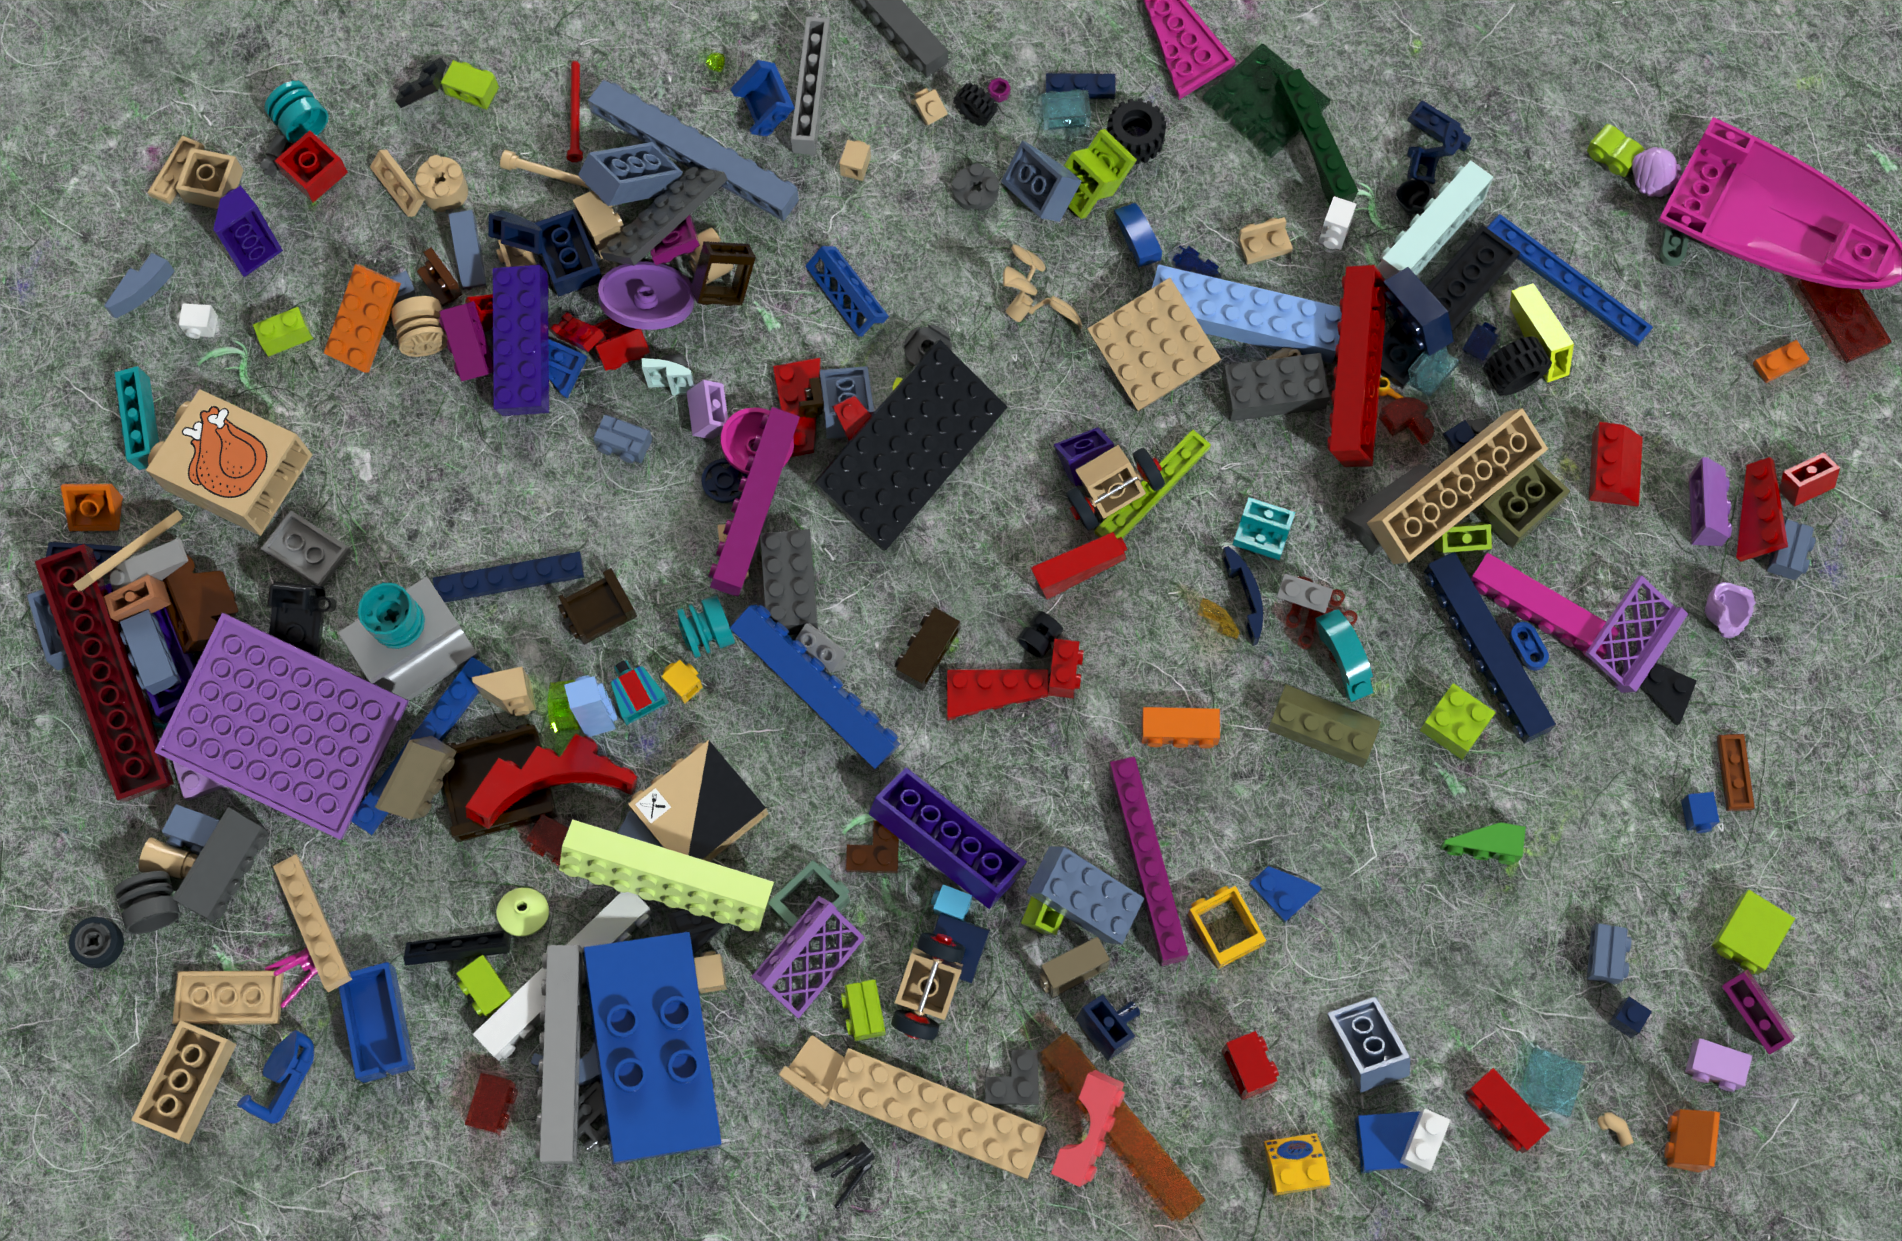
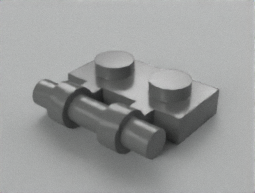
M597 1081L579 1098L577 1140L586 1132L590 1138L583 1146L589 1152L597 1145L600 1147L605 1142L604 1138L608 1135L606 1122L597 1131L592 1127L602 1115L605 1116L601 1085Z

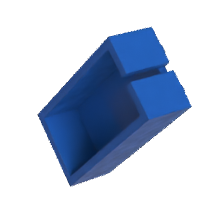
M389 962L349 972L352 980L341 985L339 992L356 1079L365 1083L387 1077L386 1072L395 1075L414 1070L415 1064L396 968Z

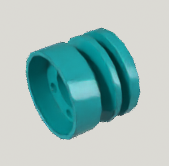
M301 81L283 83L268 96L265 102L264 110L267 116L279 127L280 132L293 144L309 130L318 136L328 123L329 115L327 110L319 100L315 99L313 93Z
M381 583L373 586L364 593L359 602L358 616L360 623L380 644L388 648L400 649L411 645L419 638L424 629L425 616L423 609L403 587L395 583Z
M717 594L701 600L703 610L701 613H698L692 604L688 605L692 614L688 618H686L683 608L677 609L679 629L687 648L693 653L695 659L701 657L698 646L701 644L704 645L707 654L711 653L709 641L714 640L719 649L735 644L733 634Z

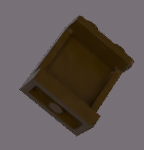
M612 568L602 572L605 578L566 598H564L563 594L558 596L562 603L558 605L564 619L570 618L572 625L569 628L574 638H581L584 645L637 617Z

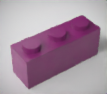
M475 302L439 311L441 315L439 321L441 327L446 331L448 338L447 347L453 354L455 360L454 369L456 374L460 376L461 382L493 373V360Z
M1748 969L1722 985L1769 1055L1794 1040L1795 1036Z

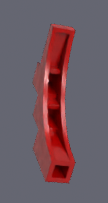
M575 733L560 757L549 748L543 749L537 745L522 769L512 761H504L498 758L466 805V817L489 829L498 817L518 800L535 791L568 783H594L613 787L632 795L637 787V776L626 767L621 768L613 764L609 758L602 755L598 756V745L595 741L587 736L582 737Z

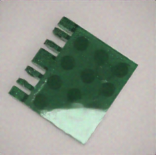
M1263 43L1217 85L1212 86L1202 97V100L1209 106L1213 104L1212 108L1215 111L1221 109L1227 102L1231 104L1225 110L1223 118L1229 120L1234 116L1230 124L1242 134L1249 130L1246 135L1249 140L1255 138L1261 131L1264 132L1265 135L1260 138L1257 147L1260 149L1265 147L1264 152L1270 158L1275 156L1301 132L1295 120L1284 109L1274 88L1280 75L1295 69ZM1306 79L1322 112L1330 105L1331 99Z

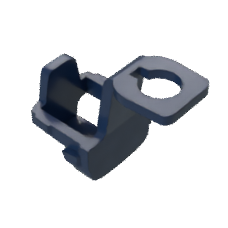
M1447 123L1442 139L1443 146L1430 149L1409 147L1407 157L1410 158L1407 174L1408 180L1414 178L1418 182L1426 181L1428 184H1435V171L1439 158L1455 154L1461 145L1463 129L1453 123ZM1452 130L1456 134V139L1453 144H1451L1449 139ZM1420 164L1427 166L1426 176H1417Z

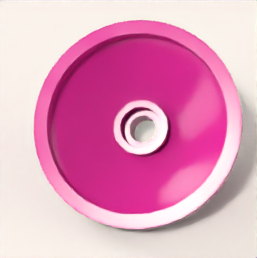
M746 408L740 410L726 421L721 432L720 445L726 460L735 469L747 475L750 471L745 470L749 456L755 457L756 451H753L751 447L754 445L756 436H762L764 429L760 428L764 414H770V410ZM792 439L783 467L791 458L794 439Z

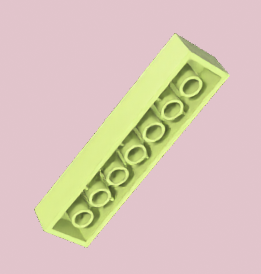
M573 819L562 845L559 871L564 872L570 877L578 876L585 878L596 885L604 884L614 887L619 892H630L639 895L645 900H656L671 908L685 909L696 916L704 915L714 918L719 923H730L739 926L745 931L756 932L760 930L774 882Z

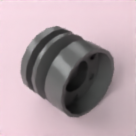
M146 872L132 876L116 885L114 892L118 899L119 908L125 909L121 915L127 933L144 934L171 925L181 917L177 902L172 899L173 896H170L173 888L172 884H169L171 881L168 872Z

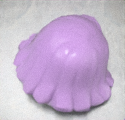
M1652 147L1637 154L1633 159L1632 170L1639 192L1642 194L1646 193L1649 197H1663L1664 194H1668L1672 189H1675L1681 177L1679 175L1681 173V166L1677 164L1676 158L1670 151L1660 147Z
M1721 582L1708 595L1705 614L1718 627L1722 637L1733 638L1744 631L1745 626L1748 625L1752 617L1753 606L1756 604L1752 589Z

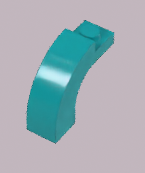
M1339 609L1315 618L1319 637L1329 648L1339 667L1347 699L1353 702L1374 693L1370 679L1373 677L1368 658L1355 630Z

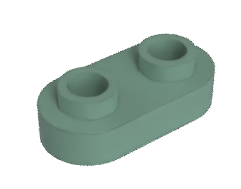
M1668 225L1666 226L1660 248V259L1664 264L1677 266L1683 261L1687 252L1689 236ZM1672 233H1676L1678 237L1673 236Z

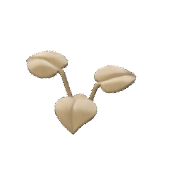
M1013 244L1011 247L1013 253L1021 261L1030 265V272L1027 278H1025L1024 275L1012 267L1007 266L1004 269V287H1014L1020 290V293L1006 309V313L1015 321L1021 322L1028 312L1033 314L1035 310L1043 305L1050 304L1053 309L1075 322L1079 329H1081L1082 323L1074 308L1056 296H1052L1051 299L1046 298L1035 306L1031 305L1033 300L1025 292L1033 296L1037 294V289L1030 283V280L1036 269L1044 272L1045 264L1034 253Z

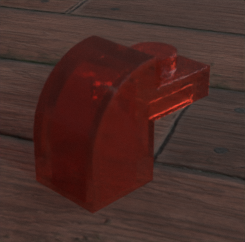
M1403 397L1396 399L1383 407L1380 412L1379 419L1392 436L1409 427L1420 443L1425 445L1431 441L1435 432L1432 422L1428 418H1424L1428 406L1416 398Z

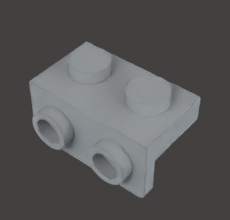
M810 623L804 625L795 639L807 648L806 653L810 657L819 659L824 664V669L833 673L843 670L848 663L844 659L846 650Z

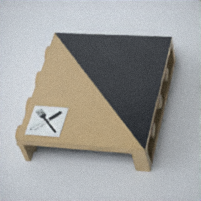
M710 740L705 743L697 744L692 749V754L685 759L677 760L671 766V770L665 775L660 774L654 778L651 786L645 791L640 790L635 793L628 805L664 848L710 862L765 818L768 812L763 803Z

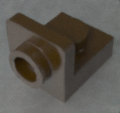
M819 377L809 378L808 388L804 389L806 401L799 402L798 416L814 418L822 415L824 401Z

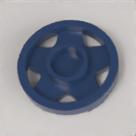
M726 458L717 459L711 462L703 471L702 487L710 499L719 503H729L734 501L735 498H740L742 492L738 491L741 482L738 479L740 471L732 465L726 469L723 468L721 464L730 463ZM711 471L713 477L706 481L707 475ZM716 491L718 493V496H715L711 492Z

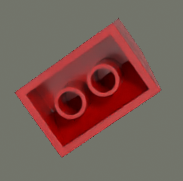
M1599 422L1592 434L1588 501L1639 506L1643 437L1623 424Z

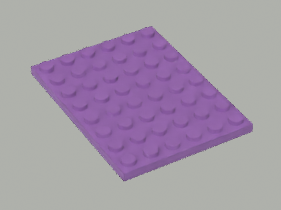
M222 613L157 745L155 753L342 840L410 700L374 683L371 684L370 681L228 614Z

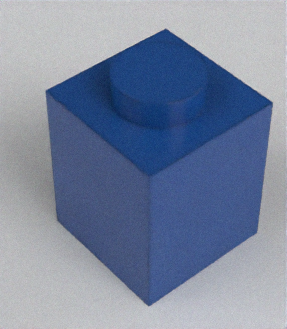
M1714 792L1688 794L1681 800L1687 831L1696 830V833L1710 832L1720 822Z

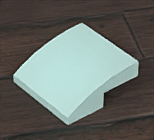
M642 358V370L648 388L670 387L672 395H687V391L695 386L690 369L666 360Z

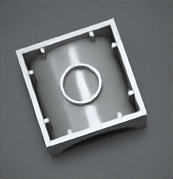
M428 577L423 578L406 589L409 595L423 609L425 616L424 629L419 638L411 645L400 649L388 648L380 644L365 629L359 619L338 632L371 684L374 683L408 700L413 699L465 666L471 657L475 659L479 657Z

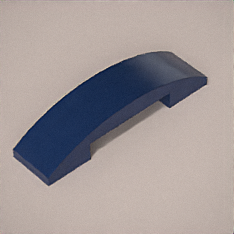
M1227 546L1223 548L1222 559L1228 577L1239 576L1252 613L1247 615L1245 626L1252 646L1258 644L1263 625L1261 594L1247 564L1232 548Z

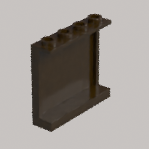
M522 724L517 726L515 730L507 732L505 730H498L492 732L491 736L484 738L476 736L468 738L464 743L446 744L457 751L453 758L455 760L453 767L443 777L452 827H450L451 834L457 843L557 817L551 786L535 791L515 802L498 817L489 829L466 817V805L498 758L504 761H512L522 769L537 745L542 748L539 731L535 725Z

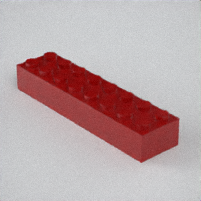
M1375 265L1346 267L1345 276L1342 277L1344 295L1340 299L1342 318L1338 322L1340 340L1339 344L1336 345L1338 363L1337 367L1334 368V380L1336 381L1335 390L1332 391L1334 408L1329 419L1332 431L1331 436L1328 437L1327 445L1328 450L1344 467L1373 466L1387 303L1383 295L1385 292L1383 281L1385 279Z

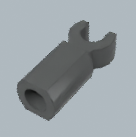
M277 134L274 136L266 152L267 157L261 162L260 168L266 169L265 175L274 177L277 172L275 160L291 146V142L283 135Z

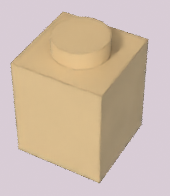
M847 140L839 163L841 176L863 181L871 159L870 145L862 141Z
M709 951L701 953L700 957L694 958L698 989L701 994L727 989L721 954Z

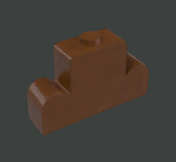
M188 555L187 563L162 580L171 602L165 608L184 654L204 651L221 614L225 613L235 617L239 611L235 602V595L230 590L224 573L222 571L193 573L195 565L192 558Z

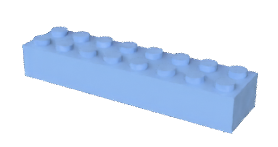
M1158 264L1152 288L1171 278L1206 334L1278 351L1282 348L1297 349L1301 352V355L1321 353L1322 361L1333 363L1336 345L1339 343L1340 338L1338 334V322L1342 318L1340 307Z

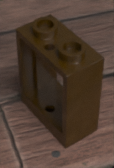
M703 242L691 287V292L697 304L743 305L756 259L749 244ZM712 263L737 264L731 287L706 286Z

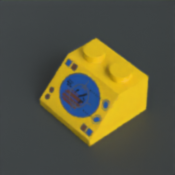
M1317 1133L1264 1141L1273 1196L1322 1189L1331 1185L1326 1157Z

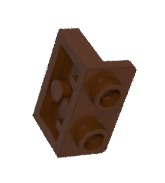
M431 247L423 252L427 261L424 262L425 265L417 270V273L434 297L440 301L441 306L444 307L460 297L462 292L457 281Z

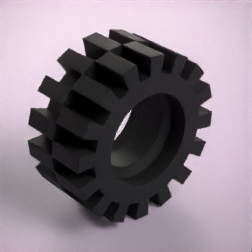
M966 83L953 100V103L956 104L955 108L959 109L958 112L963 114L966 120L970 119L972 124L976 123L977 126L981 125L984 127L998 111V105L994 103V98H990V94L988 92L985 93L982 87L979 89L978 85H972V83Z

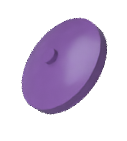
M638 262L635 266L628 264L617 266L602 277L598 286V302L608 317L624 326L643 330L664 329L679 324L691 314L695 298L691 292L692 283L683 273L664 264L655 265L654 262Z

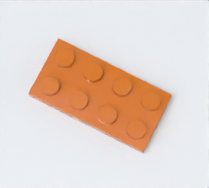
M355 264L324 354L364 373L369 372L401 283L360 264Z

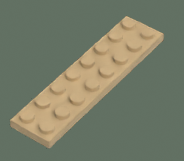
M850 1048L847 1050L829 1094L830 1100L1026 1180L1047 1129Z

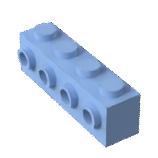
M581 676L575 679V682L564 685L570 709L585 736L591 737L616 729L614 721L618 720L615 707L612 705V701L607 691H605L603 683L598 684L595 676Z

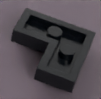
M442 58L435 61L429 60L421 67L420 76L416 81L412 83L406 82L399 87L395 102L400 108L439 90L447 65Z

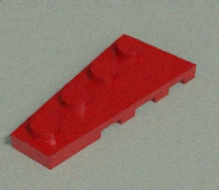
M821 358L773 366L781 410L798 416L799 402L806 401L804 389L808 388L809 378H818L820 376ZM816 417L799 418L793 436L794 448L791 457L814 453Z
M1771 457L1746 466L1736 555L1740 562L1788 547L1775 463Z

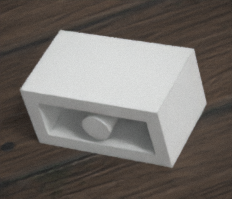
M1333 197L1323 224L1319 243L1329 249H1342L1356 203Z
M1427 1109L1419 1112L1400 1163L1424 1174L1431 1171L1450 1119Z

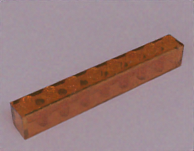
M1064 1032L1041 1051L1043 1059L1040 1062L1050 1074L1054 1071L1060 1079L1057 1082L1067 1095L1070 1092L1077 1099L1075 1105L1083 1115H1086L1088 1110L1079 1100V1096L1088 1073L1097 1070V1068L1068 1033ZM1122 1101L1121 1105L1114 1110L1115 1122L1111 1131L1106 1132V1136L1112 1142L1109 1146L1119 1158L1122 1155L1129 1162L1127 1168L1136 1179L1139 1177L1143 1179L1147 1184L1144 1188L1153 1200L1158 1198L1164 1205L1162 1210L1172 1222L1176 1219L1178 1223H1181L1206 1200L1127 1104Z

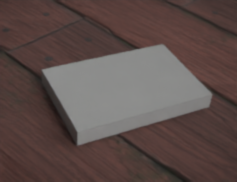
M291 510L260 548L262 552L310 583L322 587L351 551L348 546Z

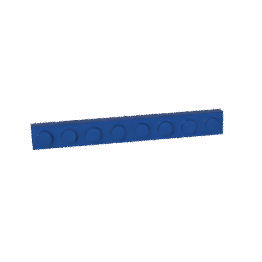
M471 657L409 740L433 736L442 742L479 693L472 682V677L494 673L493 670L474 657ZM408 742L359 805L351 820L353 824L371 836L388 814V812L381 811L375 808Z

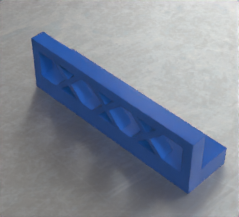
M821 246L805 265L858 337L863 336L874 323H884L889 317L836 246ZM820 259L824 263V274H820L815 268ZM830 277H835L838 281L837 291L831 289ZM844 295H848L851 298V309H847L844 306ZM857 312H861L867 319L861 327L857 323Z

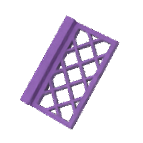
M1637 576L1585 654L1616 682L1614 687L1621 693L1636 692L1688 613L1682 607L1676 608L1643 576ZM1640 586L1646 590L1647 601H1638L1637 591ZM1655 602H1659L1665 608L1661 617L1656 618ZM1647 603L1649 618L1641 619L1639 604ZM1627 605H1632L1634 620L1625 621L1624 610ZM1649 621L1650 633L1647 637L1642 636L1641 622ZM1627 623H1634L1636 638L1627 639ZM1619 624L1621 639L1612 640L1611 629L1614 625ZM1628 641H1636L1637 652L1634 656H1629ZM1621 642L1623 657L1614 658L1613 643ZM1601 644H1606L1607 659H1601L1596 654ZM1623 660L1624 672L1621 676L1615 670V661Z
M820 896L816 898L751 976L798 1019L865 939L836 910L837 908L830 901ZM831 915L835 916L836 929L826 930V921ZM851 932L855 938L849 945L842 946V933ZM836 934V947L825 948L826 935ZM819 936V949L809 950V941L813 937ZM836 952V961L830 966H825V953ZM819 954V967L809 968V956ZM803 957V969L792 971V962L795 958ZM819 972L817 984L815 986H808L809 974ZM802 975V988L792 989V976ZM786 977V990L776 991L772 986L779 978ZM802 993V1002L795 1009L792 1006V994Z

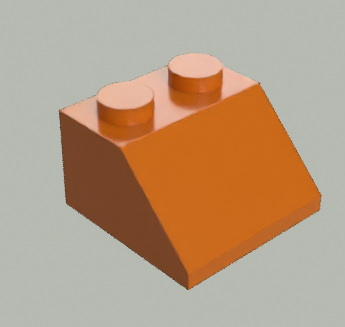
M1680 1109L1674 1112L1673 1116L1670 1115L1667 1125L1668 1131L1671 1132L1670 1142L1666 1143L1664 1156L1668 1159L1667 1166L1698 1173L1715 1166L1720 1112Z

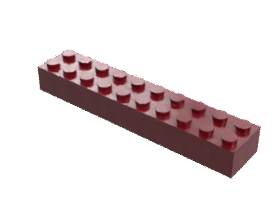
M82 544L34 561L117 801L127 802L174 785L165 757L155 753L159 739L141 687L137 681L136 672L129 660L128 649L120 636L121 629L118 621L110 617L104 598L108 592L103 578H99L82 591H78L73 585L98 567L93 549Z

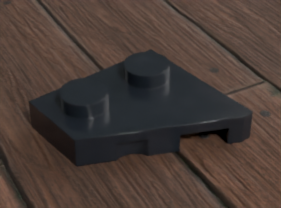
M1655 663L1640 685V688L1647 695H1650L1653 702L1660 709L1663 708L1672 718L1673 724L1678 726L1682 721L1697 680Z
M685 909L668 914L673 934L690 932L693 955L725 926V924L717 922L714 918L704 915L696 916Z

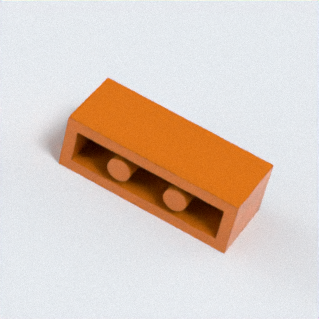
M1143 707L1142 744H1147L1149 747L1173 744V747L1185 748L1188 745H1198L1200 748H1213L1214 745L1219 743L1220 709Z

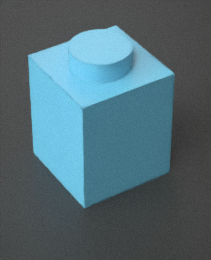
M942 885L940 891H935L931 901V905H934V914L940 915V913L965 921L972 902V895Z

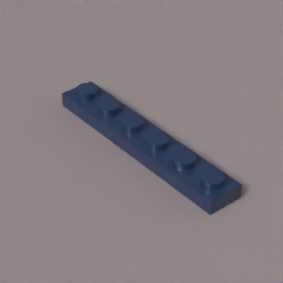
M579 551L433 577V585L445 603L585 578L582 556Z

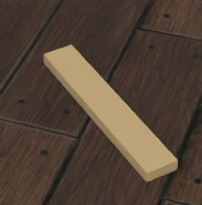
M178 510L73 585L78 591L84 590L179 522L183 516Z

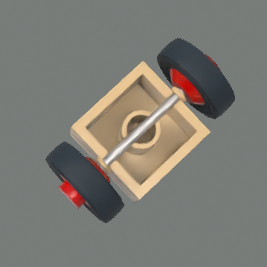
M1119 445L1075 470L1090 498L1088 499L1083 496L1077 487L1069 490L1066 496L1072 505L1069 509L1075 520L1080 519L1088 531L1099 525L1093 506L1097 508L1104 519L1146 494L1140 480L1143 479L1147 482L1153 491H1157L1165 486V481L1160 473L1162 468L1155 457L1152 459L1146 449L1140 448L1132 454L1137 464L1136 471H1134L1130 461Z
M921 933L917 948L912 950L895 1003L915 1011L896 1010L891 1022L895 1029L903 1032L908 1037L934 1040L936 1038L939 1024L931 1018L924 1016V1014L943 1020L946 1019L963 964L958 962L962 961L965 954V947L952 940L953 938L940 933Z

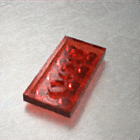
M1803 279L1797 283L1846 364L1882 349L1892 342L1859 289L1839 288Z

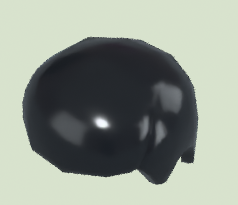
M1412 178L1400 185L1396 191L1395 199L1404 212L1417 215L1424 213L1425 205L1431 198H1434L1435 192L1426 181L1418 182Z

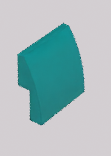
M1248 497L1232 545L1280 561L1296 512Z

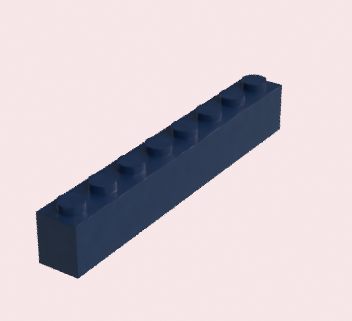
M1452 552L1429 563L1424 571L1425 581L1429 587H1433L1435 590L1437 601L1440 607L1445 608L1449 614V622L1453 629L1459 631L1464 648L1473 655L1474 665L1478 672L1484 674L1490 693L1495 694L1498 698L1501 712L1504 716H1508L1512 722V730L1518 739L1521 738L1525 744L1550 732L1556 725L1555 721L1456 553Z

